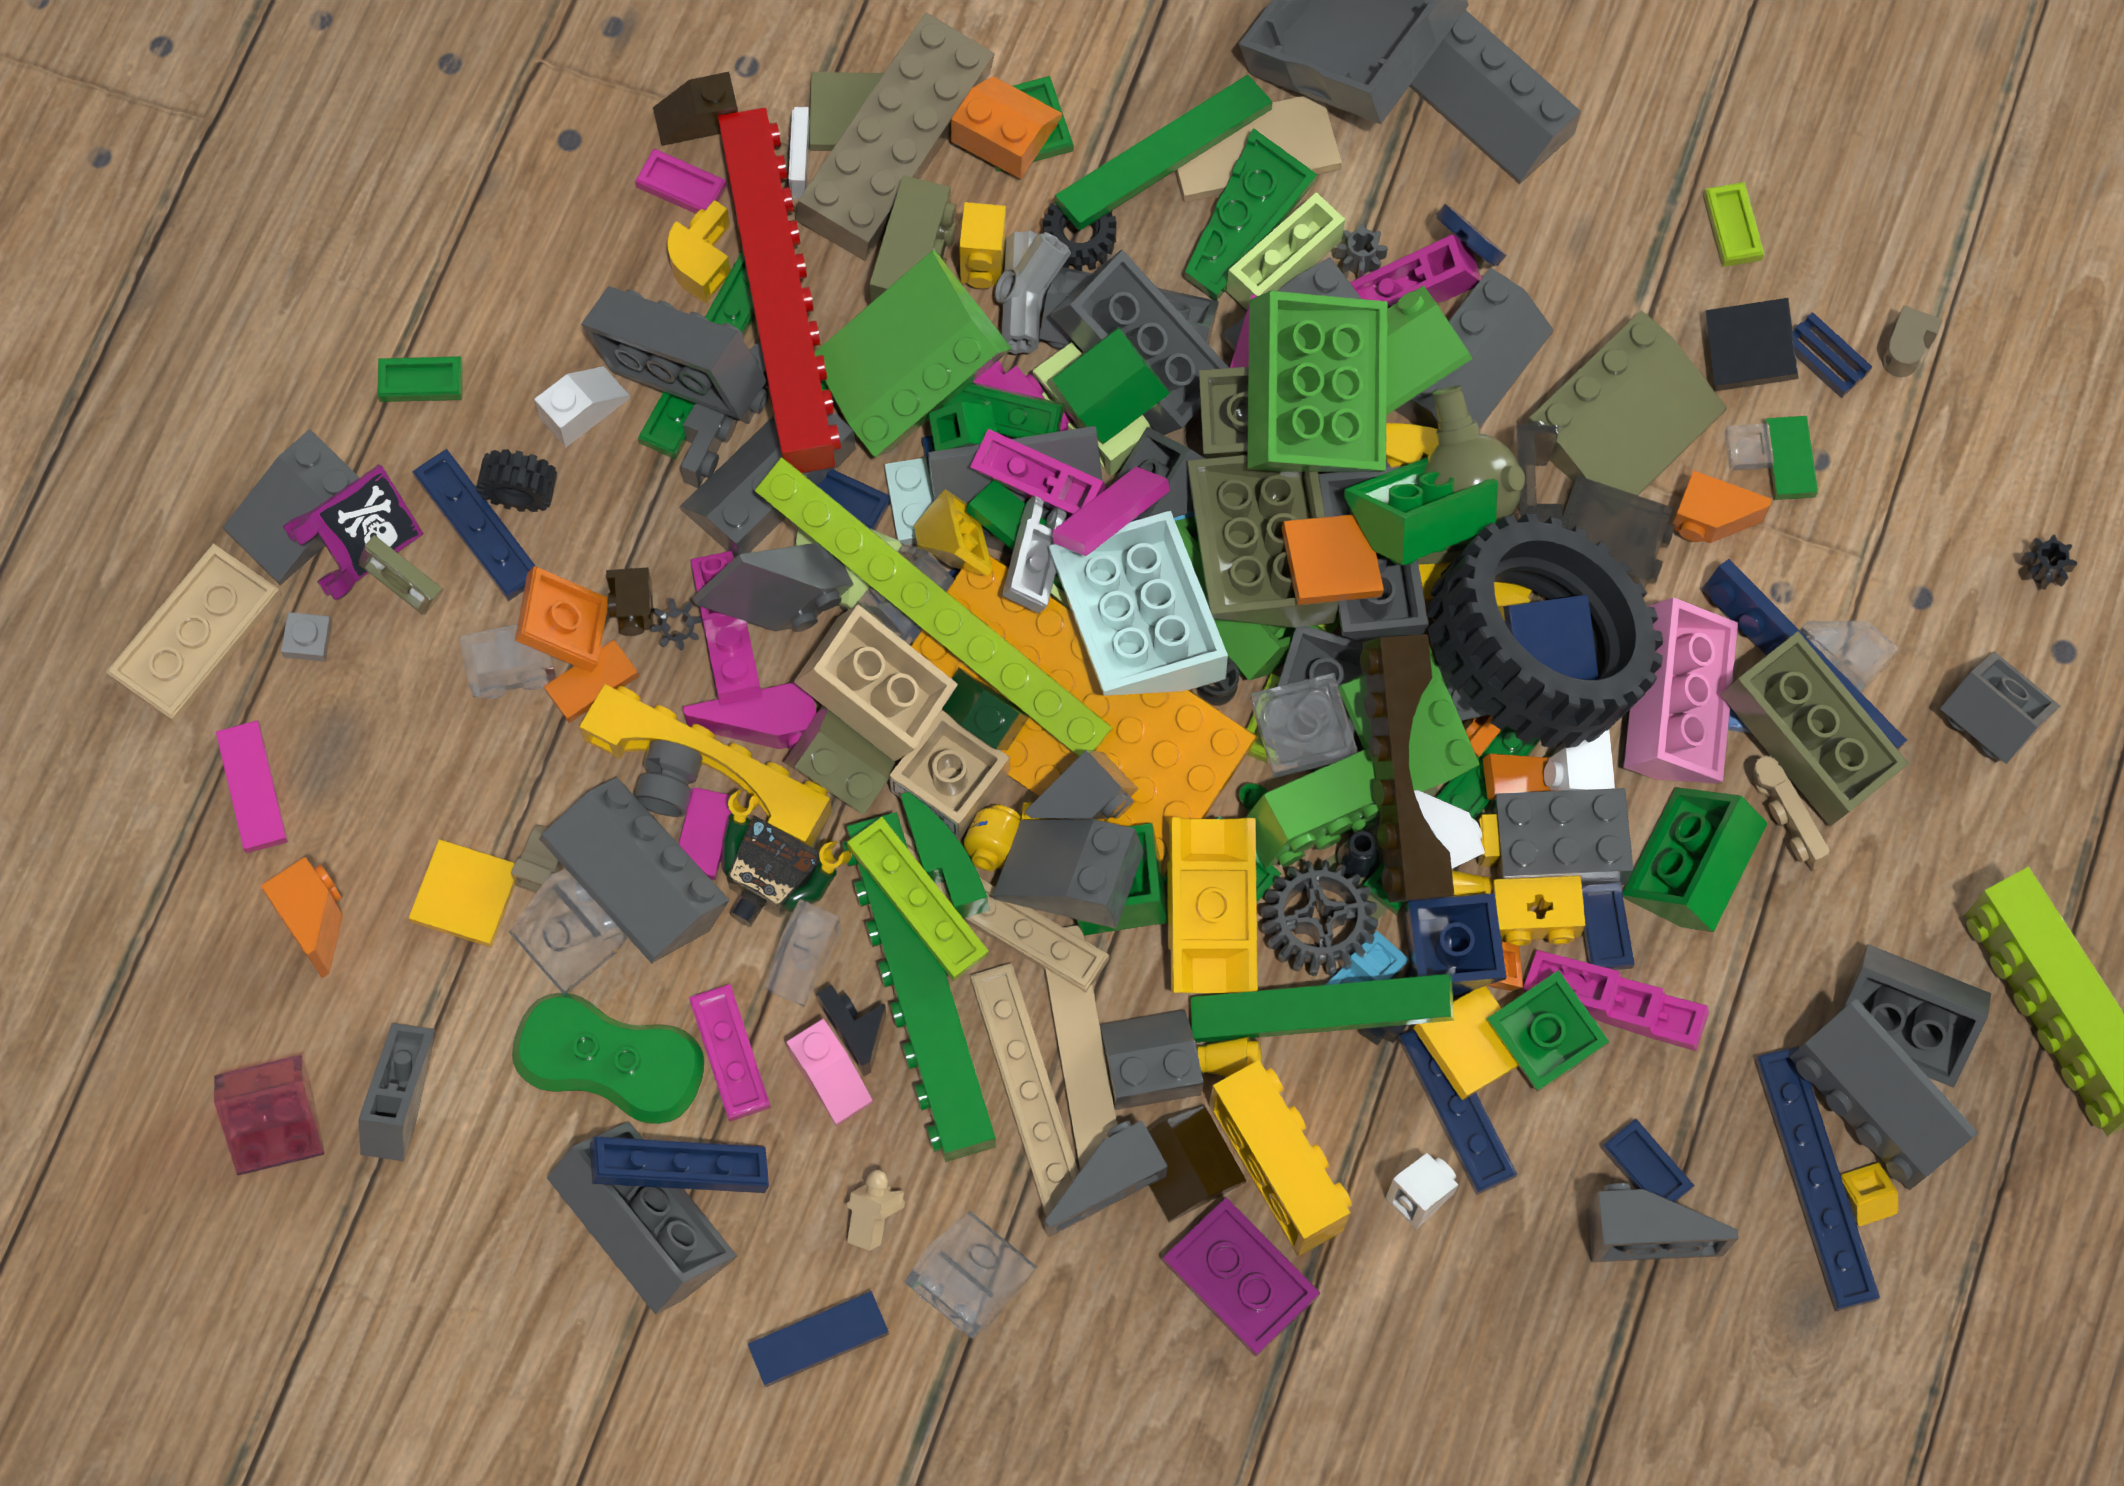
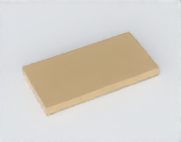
M1308 96L1273 102L1272 110L1175 170L1184 202L1224 193L1232 176V171L1238 158L1241 157L1247 139L1253 128L1316 174L1340 170L1342 161L1325 103Z
M213 543L109 667L106 674L110 679L175 724L282 594L273 584Z

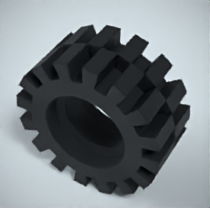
M1051 203L1048 207V215H1044L1043 234L1047 232L1068 246L1071 254L1062 267L1069 268L1070 264H1074L1075 270L1082 271V265L1087 264L1090 271L1096 269V261L1103 265L1107 261V255H1112L1114 243H1116L1117 222L1116 217L1112 216V211L1091 223L1096 233L1090 241L1076 243L1068 240L1064 234V228L1071 221L1058 206Z
M502 449L501 453L497 450H492L490 454H484L476 491L478 494H481L484 500L491 499L490 503L496 506L503 504L505 509L511 510V507H514L519 512H525V509L531 512H538V509L544 511L551 505L557 471H555L556 468L553 465H548V461L545 459L537 460V456L533 454L525 456L522 451L517 450L515 454L511 453L509 449Z

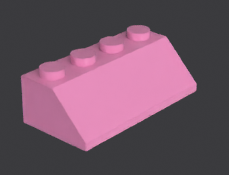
M1673 597L1647 606L1654 607L1658 616V620L1653 624L1654 630L1662 632L1663 645L1655 652L1661 654L1663 660L1661 668L1654 673L1657 676L1654 685L1630 709L1624 768L1656 780L1721 783L1724 776L1730 706L1720 694L1733 681L1738 623Z

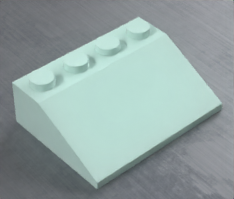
M1171 511L1128 523L1087 556L1057 544L1049 546L1051 558L1104 696L1185 691L1226 679L1228 654Z

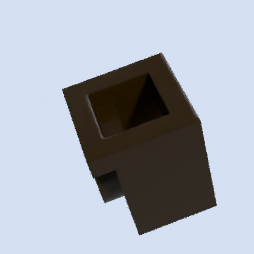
M649 568L606 570V579L610 593H608L610 618H617L621 635L637 636L643 634L644 630H649L648 627L654 624V613L652 611L653 590Z

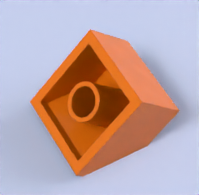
M992 76L972 87L951 118V142L1022 179L1062 118V113Z
M303 857L262 884L261 888L321 978H324L330 974L343 915L336 904L342 897L323 866L320 864L313 869L307 858Z

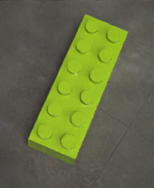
M2028 866L1983 891L1965 914L1968 919L1966 921L1967 928L1972 937L1977 942H1982L1991 955L1990 963L1995 973L2001 979H2006L2013 989L2014 1001L2018 1009L2025 1016H2030L2038 1028L2037 1035L2044 1049L2048 1053H2054L2063 1067L2061 1073L2067 1085L2073 1091H2078L2086 1103L2085 1110L2092 1124L2098 1129L2102 1128L2108 1137L2124 1128V1012Z

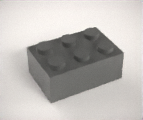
M1625 788L1496 794L1490 810L1491 814H1497L1500 857L1496 864L1497 879L1581 876L1582 886L1620 882L1621 886L1627 884L1634 870Z

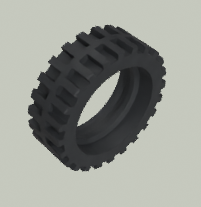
M1524 514L1517 522L1515 517L1510 515L1502 517L1496 525L1491 522L1484 527L1440 574L1441 577L1434 583L1430 592L1434 598L1427 605V617L1435 619V622L1428 628L1430 641L1438 642L1440 650L1435 656L1440 667L1448 666L1453 676L1449 679V682L1457 691L1462 688L1472 699L1468 705L1476 712L1482 708L1493 717L1491 724L1500 730L1508 726L1516 730V738L1525 742H1529L1533 737L1540 738L1541 746L1554 748L1561 740H1563L1566 748L1577 747L1584 740L1590 743L1598 739L1606 730L1608 731L1645 695L1657 680V676L1654 673L1661 668L1663 656L1655 651L1663 645L1662 632L1654 630L1653 624L1658 620L1654 607H1647L1643 598L1648 593L1642 583L1634 584L1627 574L1631 570L1623 560L1618 564L1608 554L1610 548L1602 541L1594 544L1585 538L1587 533L1585 530L1577 526L1572 530L1563 528L1562 520L1549 517L1543 523L1539 522L1536 514ZM1494 582L1522 585L1542 594L1550 600L1588 595L1599 680H1582L1563 675L1542 664L1527 652L1512 635L1501 616L1495 597Z

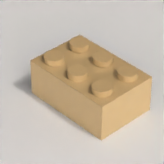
M858 604L836 619L794 681V683L893 761L916 749L958 685Z

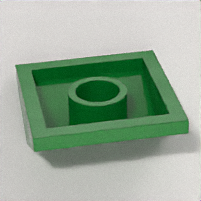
M1119 327L1052 377L1053 382L1087 427L1096 426L1097 438L1103 444L1170 394V391Z
M1559 970L1487 1018V1022L1537 1092L1572 1071L1610 1042Z

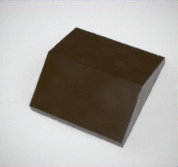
M1205 1105L1166 1119L1149 1130L1153 1141L1168 1166L1166 1177L1149 1185V1188L1168 1223L1246 1183L1247 1180Z

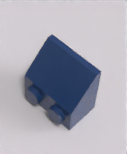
M1495 893L1408 901L1403 918L1411 977L1449 974L1452 978L1453 996L1506 980Z

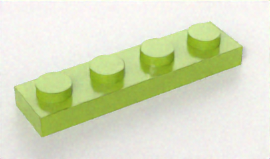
M883 817L847 842L848 849L953 981L989 956V950Z

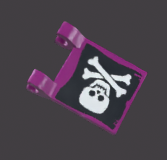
M379 464L310 512L295 517L282 526L290 540H296L299 545L309 541L316 533L319 535L339 569L326 574L317 582L325 595H331L334 600L345 595L356 581L368 574L366 570L359 566L358 562L364 546L373 535L377 536L398 553L424 534L382 465Z

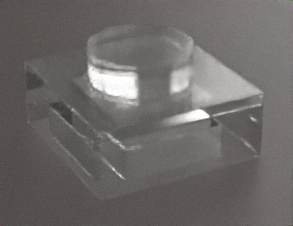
M1768 423L1727 426L1724 433L1730 471L1772 467L1774 459Z

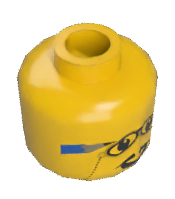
M993 805L991 808H985L977 812L964 838V848L972 858L975 866L985 871L1003 869L1021 821V817L1017 812L1003 805Z

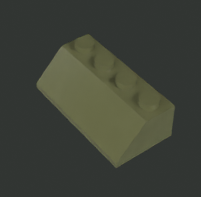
M1798 631L1720 694L1768 753L1778 761V765L1782 767L1784 772L1829 826H1832L1909 764Z

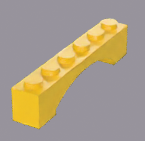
M604 684L579 726L584 741L619 759L622 758L625 752L647 751L649 743L655 740L670 741L687 746L702 755L703 765L726 776L751 797L755 794L759 799L758 805L769 819L767 822L768 826H772L773 830L792 838L810 851L832 812L831 799L827 796L828 793L825 789L811 781H805L802 784L790 778V773L776 763L768 762L766 765L752 758L753 755L750 751L736 743H730L727 746L715 740V735L701 725L693 724L692 727L681 723L677 720L678 717L675 713L661 705H656L652 708L640 702L641 698L626 687L619 686L616 690ZM773 831L775 833L774 836L778 840L798 850L803 849L791 839Z

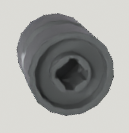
M663 740L651 741L643 762V767L647 773L639 776L633 795L648 811L668 817H684L693 794L688 785L695 783L703 761L702 755L678 743Z

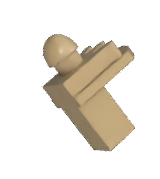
M881 1170L872 1171L867 1177L866 1184L851 1192L850 1201L847 1202V1208L852 1210L847 1243L868 1251L881 1245L885 1218L903 1209L905 1206V1201L903 1200L904 1192H890L891 1186L888 1185V1178Z

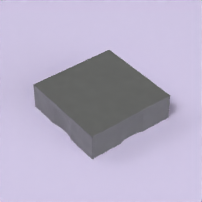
M1272 0L1241 40L1239 46L1250 75L1382 124L1469 5L1467 0Z

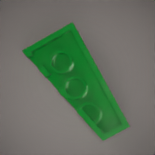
M1253 128L1247 139L1241 157L1238 158L1232 171V176L1226 189L1219 198L1215 212L1208 226H1206L1185 270V278L1218 301L1227 289L1229 269L1286 219L1315 184L1318 174Z

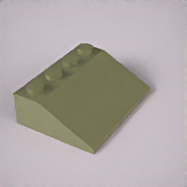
M1641 310L1529 417L1523 438L1615 519L1726 411L1727 407L1674 338Z
M1248 455L1187 461L1207 599L1213 618L1284 627L1335 623L1339 601L1297 605L1281 529L1284 521L1325 517L1318 472H1282L1247 469Z

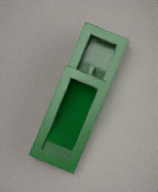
M910 792L900 794L922 868L935 884L945 881L951 903L962 918L990 911L988 896L978 871L956 836L928 806Z

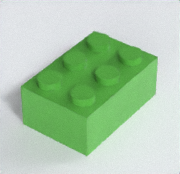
M1369 748L1263 794L1246 818H1255L1256 852L1265 869L1279 862L1282 867H1287L1305 856L1304 851L1316 846L1318 851L1325 850L1341 840L1340 835L1353 830L1354 834L1359 831H1367L1377 824L1376 817L1380 816L1379 806L1375 803L1373 796V786L1376 781L1375 763L1370 758Z

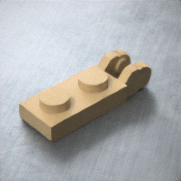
M1766 755L1765 757L1761 756L1754 764L1755 768L1752 772L1751 779H1753V784H1756L1755 788L1760 795L1772 799V802L1769 803L1770 811L1779 826L1786 824L1793 837L1789 841L1790 846L1800 863L1806 861L1812 872L1825 866L1830 850L1790 779H1788L1775 758H1772L1771 755L1769 757Z

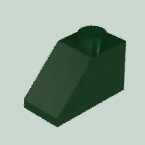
M959 667L952 678L958 685L942 709L959 725L994 749L1007 751L1030 716L1007 698Z

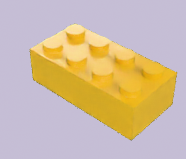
M1257 1060L1214 1084L1209 1107L1290 1245L1299 1257L1344 1231L1351 1213L1348 1208L1352 1206V1202L1340 1182L1333 1184L1325 1169L1329 1168V1164L1321 1148L1317 1144L1311 1146L1302 1131L1306 1129V1125L1295 1106L1288 1108L1279 1094L1284 1089L1272 1068L1265 1070L1260 1060Z

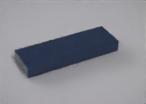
M870 1291L747 1345L766 1388L889 1335V1331L874 1295Z

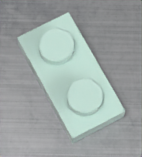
M926 458L885 464L897 540L902 546L918 544L914 524L934 502Z

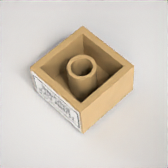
M941 710L916 749L906 754L889 775L890 789L899 798H901L900 794L910 792L928 806L958 839H961L970 827L977 812L987 805L1009 776L1010 757L1001 750H996L979 739Z

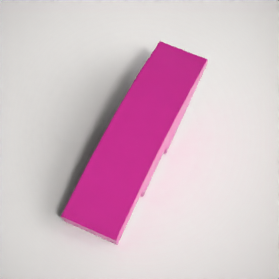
M1540 950L1536 951L1523 987L1524 992H1527L1559 970L1593 1019L1655 1040L1693 1051L1697 1050L1709 1015L1707 1005L1666 995L1663 988L1622 978L1620 972Z

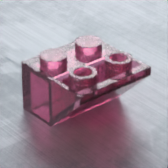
M302 1054L214 1075V1104L237 1176L324 1155V1146L313 1091Z

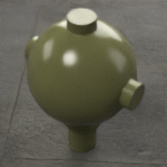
M1461 385L1435 391L1432 395L1434 396L1439 418V430L1436 431L1439 445L1429 454L1424 474L1428 472L1440 473L1435 480V485L1446 484L1449 482V477L1454 478V493L1484 482L1486 479L1497 480V524L1502 517L1510 516L1514 512L1525 484L1524 472L1513 453L1502 442L1480 433L1477 421L1472 420L1471 414L1468 413Z

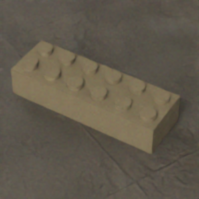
M925 12L799 198L796 220L866 261L886 231L902 176L921 179L951 134V118L972 87L989 77L995 53Z

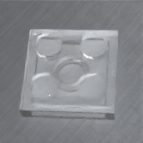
M1334 673L1251 693L1250 701L1273 778L1333 764L1358 753Z

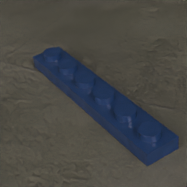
M1730 559L1718 566L1702 590L1732 621L1738 623V627L1767 656L1798 631L1899 751L1907 742V739Z

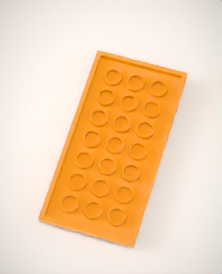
M990 554L989 557L993 570L988 576L961 569L947 592L1113 727V730L1096 751L1104 752L1134 783L1138 790L1131 796L1135 801L1134 804L1121 817L1115 819L1112 816L1109 819L1095 820L1126 827L1153 823L1163 877L1165 878L1168 874L1167 862H1170L1169 818L1204 819L1258 739V736L1190 690L1104 696L1071 609L1050 596L1047 607L1040 613H1037L1002 596L1009 567ZM922 629L911 646L951 679L960 667L1004 696ZM1031 717L1028 718L1007 751L1001 750L1010 757V771L1008 775L1039 797L1079 758L1077 754Z

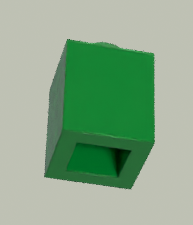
M960 402L929 413L935 451L978 445L982 443L988 429L996 432L992 405Z

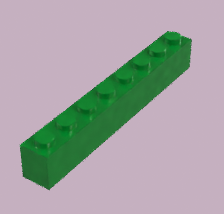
M897 812L881 816L908 849ZM881 817L847 826L848 839L851 840ZM849 840L842 842L844 852L849 850L847 847ZM850 851L851 859L847 864L849 867L857 865L861 879L854 882L860 907L868 905L873 919L866 922L868 935L872 947L881 946L885 961L878 962L882 982L885 988L893 986L897 1001L890 1003L896 1028L905 1026L909 1042L902 1044L909 1070L917 1067L921 1084L914 1085L921 1111L930 1110L934 1125L927 1127L933 1152L942 1150L945 1162L996 1148V1137L946 972Z

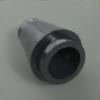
M1356 832L1352 837L1343 842L1338 850L1339 865L1344 864L1346 867L1345 873L1350 876L1359 874L1361 878L1373 874L1380 864L1379 849L1374 836L1369 832ZM1356 848H1362L1365 852L1358 851Z

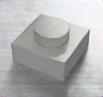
M288 612L281 649L283 657L326 662L332 628L330 616Z

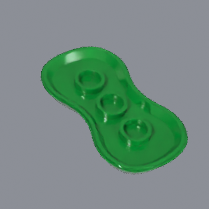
M570 993L549 994L536 1000L522 1017L513 1042V1064L518 1074L530 1085L552 1092L585 1091L594 1093L608 1099L635 1120L649 1124H661L679 1118L694 1101L704 1073L703 1051L699 1043L686 1031L671 1025H631L619 1022L604 1014L588 1000Z

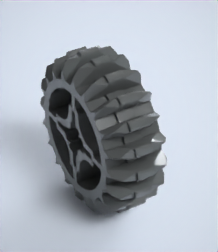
M1327 860L1322 861L1320 870L1317 871L1314 870L1311 861L1304 862V874H1301L1294 866L1288 868L1289 880L1280 876L1275 879L1274 885L1278 891L1268 890L1266 892L1265 900L1271 905L1263 906L1261 910V916L1268 919L1262 925V932L1274 935L1269 939L1268 947L1270 949L1283 947L1278 959L1283 963L1291 956L1294 957L1293 970L1296 972L1302 969L1303 963L1310 964V975L1317 976L1320 965H1325L1328 975H1334L1336 962L1345 970L1350 969L1352 966L1350 955L1354 953L1360 957L1365 955L1366 952L1362 945L1365 942L1368 944L1373 943L1375 937L1369 931L1376 930L1379 922L1378 919L1370 916L1377 911V903L1365 901L1371 895L1370 887L1356 889L1361 878L1359 874H1354L1349 879L1344 878L1346 870L1344 864L1339 865L1336 873L1328 871L1330 865ZM1323 889L1339 895L1345 901L1334 902L1329 900L1325 896ZM1307 891V906L1300 910H1295L1294 915L1285 916L1284 909L1289 901L1297 894ZM1315 904L1317 912H1320L1321 917L1327 918L1324 932L1322 924H1319V920L1312 918ZM1354 919L1355 927L1353 932L1344 941L1333 946L1332 930L1343 926L1345 921ZM1291 931H1294L1295 935L1306 934L1311 936L1317 947L1301 942Z

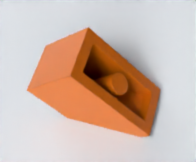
M1693 470L1671 529L1679 532L1683 538L1689 541L1712 543L1763 522L1772 499Z

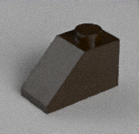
M729 72L690 79L653 107L661 146L721 134L718 115L738 112Z

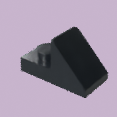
M830 985L817 993L819 1006L862 1075L866 1076L871 1073L886 1019V1006L882 1004L854 1021L853 1018L858 1016V1012L846 993L839 996L834 987Z

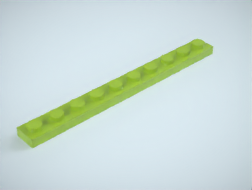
M780 458L755 489V492L1079 757L1086 750L1096 751L1113 730L1111 725L784 458Z

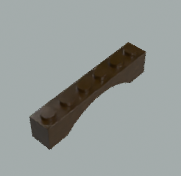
M1428 634L1379 637L1363 642L1360 666L1363 674L1366 675L1367 694L1364 700V707L1371 724L1372 737L1369 741V755L1375 763L1376 781L1373 786V796L1375 803L1379 806L1381 824L1378 827L1377 838L1379 846L1383 849L1385 868L1382 872V885L1385 892L1388 893V903L1455 896L1450 852L1436 837L1422 814L1414 793L1409 768V740L1413 717L1421 696L1432 679Z

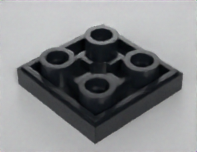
M1789 298L1706 310L1716 391L1799 379Z

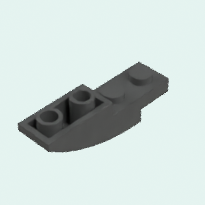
M758 343L750 348L749 351L758 359V366L767 379L761 344ZM766 381L741 419L697 403L694 405L683 424L686 441L692 443L681 465L684 483L699 488L705 476L710 478L713 475L719 461V454L717 452L723 441L729 442L737 420L750 424L755 412L761 413L769 397V390H767L768 381Z

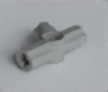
M1014 231L1006 237L1005 271L996 284L995 299L1003 304L1002 336L1012 349L1009 352L1013 354L1031 353L1038 348L1040 313L1045 307L1049 285L1071 254L1067 245L1047 232H1044V234L1039 233L1038 235L1032 231Z

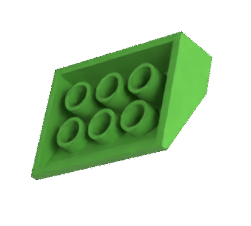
M932 250L814 353L815 356L823 355L827 373V380L825 382L849 426L874 457H878L895 449L930 419V412L942 409L1012 348L938 253Z
M1268 291L1250 299L1247 469L1282 472L1386 471L1387 301Z

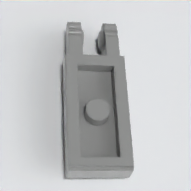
M1032 496L1024 507L1002 596L1040 613L1048 605L1056 568L1049 552V546L1055 544L1052 531L1065 521L1067 513L1054 508L1047 518L1046 526L1039 523L1044 502L1041 498Z

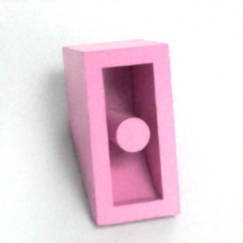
M824 1018L786 1042L790 1057L836 1126L873 1103L848 1054Z

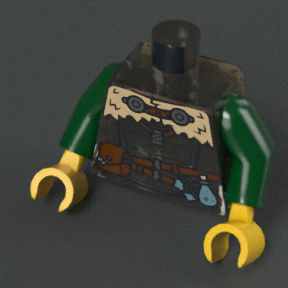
M739 789L728 800L729 810L732 814L728 818L722 841V870L728 876L729 889L740 895L729 914L741 924L751 927L762 909L776 917L782 918L788 911L798 912L820 901L837 875L835 868L847 864L851 859V853L849 850L843 852L837 861L832 855L833 847L837 844V841L824 844L819 852L755 815L750 821L747 815L757 808L759 799L754 794L750 798L749 808H744L738 801L741 789Z

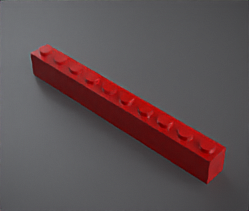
M766 107L718 115L782 458L801 473L835 467L833 451L840 450L841 444L837 424L829 425L827 415L834 414L830 389L822 391L820 383L822 380H827L823 355L815 356L813 348L814 346L821 345L817 322H808L807 312L814 311L810 287L802 288L800 279L807 278L803 253L795 254L794 251L795 245H801L797 221H788L787 216L788 212H794L790 187L782 188L781 180L788 179L784 155L776 156L774 150L775 147H781L777 122L769 123Z

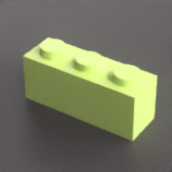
M1316 192L1229 269L1226 291L1246 310L1251 295L1259 296L1268 291H1278L1294 277L1313 267L1342 241L1345 218Z
M1072 342L1033 370V377L1038 381L1043 390L1042 396L1047 400L1065 404L1064 413L1069 420V430L1086 428L1087 426L1077 416L1053 382L1052 377L1084 354ZM1143 415L1105 444L1098 439L1100 464L1109 476L1123 468L1147 427L1150 428Z

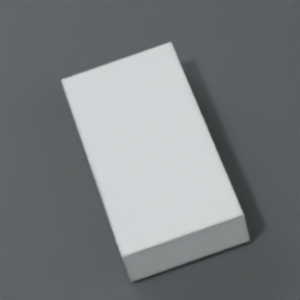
M794 107V110H792L789 187L793 199H799L808 184L810 144L808 107Z

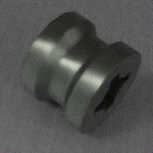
M1228 658L1226 679L1214 682V684L1220 685L1221 688L1213 685L1210 687L1209 685L1212 683L1197 687L1198 696L1214 706H1221L1230 702L1238 688L1239 670L1237 665Z

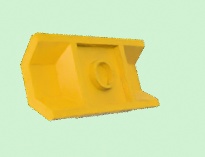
M1169 818L1170 862H1167L1168 949H1171V993H1241L1258 991L1255 818Z

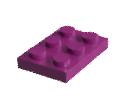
M1227 1197L1162 1259V1262L1255 1357L1320 1295V1292Z

